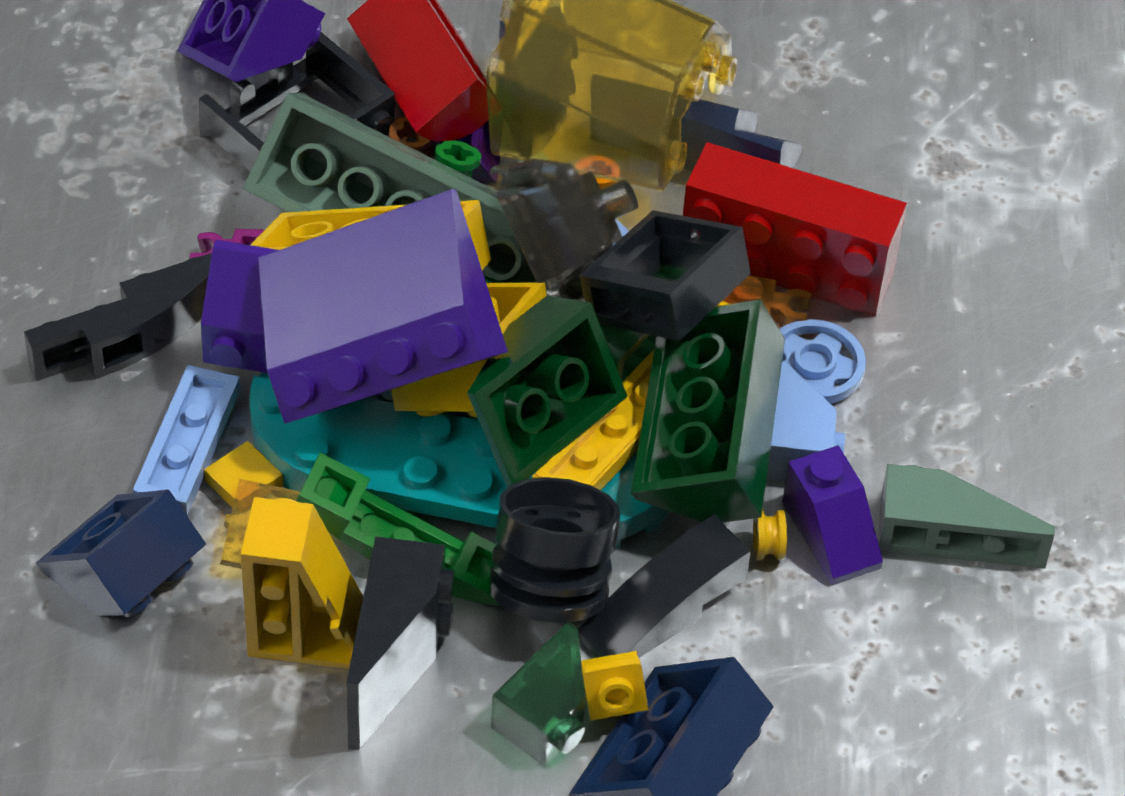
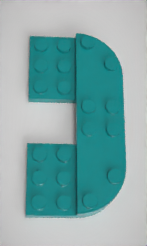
M261 372L260 376H253L250 388V413L254 447L283 474V487L293 494L299 495L317 456L321 452L369 477L370 481L366 491L400 509L496 528L500 494L507 486L478 419L447 413L421 416L416 411H395L390 390L311 417L284 424L268 373ZM619 374L622 382L628 377V375ZM637 452L601 490L609 494L619 505L620 522L616 549L620 548L621 539L634 535L641 530H644L646 534L650 533L670 513V511L635 500L632 496L631 488Z

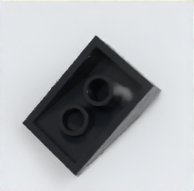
M375 536L346 682L348 748L359 750L435 661L439 637L450 638L454 614V603H451L455 570L445 568V545Z

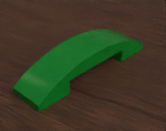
M321 452L319 453L296 501L313 504L328 532L369 560H371L375 536L445 545V568L455 570L452 596L481 604L499 606L489 593L490 569L493 566L492 554L496 544L473 532H470L464 542L369 493L366 491L370 481L369 477Z

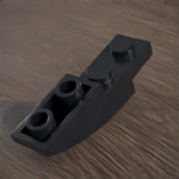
M212 253L193 257L185 262L151 273L140 274L135 278L120 282L121 300L98 305L91 310L57 321L46 322L38 327L24 331L28 363L35 380L39 381L87 364L96 380L135 364L174 342L202 319Z

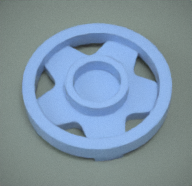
M813 319L792 322L779 329L785 338L783 359L831 405L847 398L860 386L865 372L866 357L860 342L848 330L831 322ZM802 334H819L813 340H805L797 336ZM842 344L851 352L854 360L840 354ZM842 384L841 386L834 388V385Z

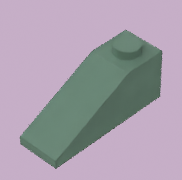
M887 464L880 497L878 538L880 551L1046 568L1055 536V526L944 470L923 468L918 465Z

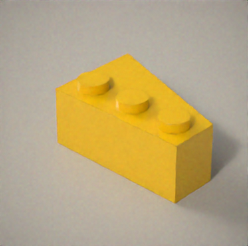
M254 497L240 554L248 657L349 669L363 594L313 504L300 503L288 498L267 499Z

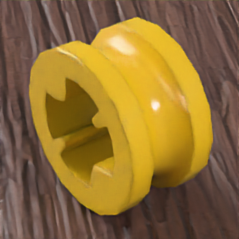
M762 510L761 518L753 519L754 558L756 561H763L766 555L771 554L775 556L777 561H784L787 548L785 511L776 510L774 515L766 516Z

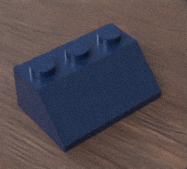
M735 657L654 667L644 682L649 710L621 716L569 793V796H717L731 782L734 776L733 770L747 748L759 738L761 726L774 706Z

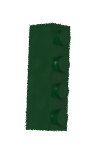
M761 299L715 307L680 341L656 337L631 494L635 500L703 522L713 514L722 523L761 518L785 338Z

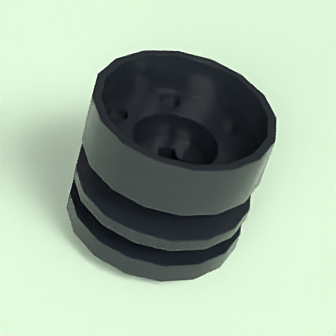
M542 477L524 479L509 485L500 494L496 522V540L498 544L493 548V566L490 569L489 593L502 607L516 615L537 621L566 623L582 621L599 614L608 603V581L612 576L610 556L616 549L620 522L619 505L609 494L594 486L570 479Z

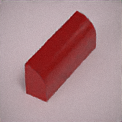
M367 0L347 18L388 88L395 93V99L411 126L423 138L433 141H451L465 137L483 126L506 106L437 0Z

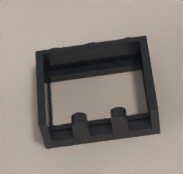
M321 32L316 44L311 49L306 50L305 59L294 66L292 62L269 70L268 82L255 90V85L247 78L238 82L233 81L230 86V107L224 109L207 93L200 97V137L210 136L251 172L264 142L245 126L283 102L287 93H297L315 80L320 79L357 110L349 116L350 118L384 135L389 133V128L394 121L395 93Z

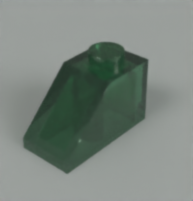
M567 622L492 695L491 728L544 767L560 752L567 754L573 750L581 740L586 728L585 724H583L585 689L578 628Z

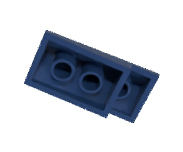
M593 75L591 119L593 137L691 172L706 142L791 168L795 167L801 154L803 144L755 133L760 113L598 75Z

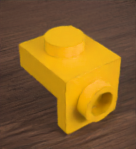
M637 651L579 661L590 721L649 710L642 665L637 656Z

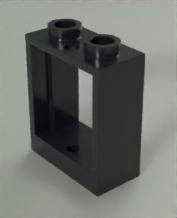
M652 210L579 276L585 302L592 304L599 324L680 341L751 273L743 227ZM664 265L688 269L676 281L652 277Z

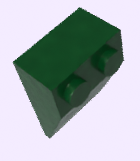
M553 296L544 297L509 324L503 334L508 352L488 358L467 392L507 487L529 478L553 456L562 451L628 397L590 302Z

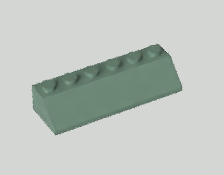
M287 93L243 187L244 190L288 212L408 205L439 193L456 189L460 201H480L491 258L490 262L483 269V274L503 283H545L546 294L549 292L555 281L518 201L302 93ZM536 211L543 234L563 266L576 237L568 226Z

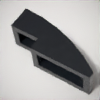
M713 514L659 552L608 597V603L599 614L588 618L577 629L576 637L596 658L637 651V656L640 658L700 620L703 605L746 579L751 551Z

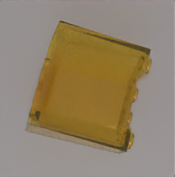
M503 0L499 17L505 23V34L496 50L490 52L486 69L490 151L497 156L664 191L674 172L680 173L684 168L687 158V143L681 142V119L692 101H699L705 79L708 78L709 92L718 95L722 93L725 86L731 87L734 83L738 60L737 57L731 56L732 35L715 20L671 0Z

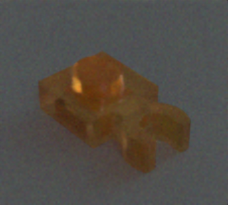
M749 275L722 301L735 304L761 299L774 322L778 323L782 328L792 322L807 320V314L802 312H809L812 294L801 289H791L784 293L775 292L777 280Z

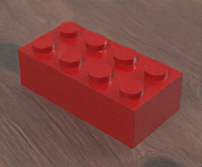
M706 142L686 183L682 216L743 227L751 273L747 278L763 281L792 290L801 295H808L843 306L849 310H856L876 317L895 271L907 202Z

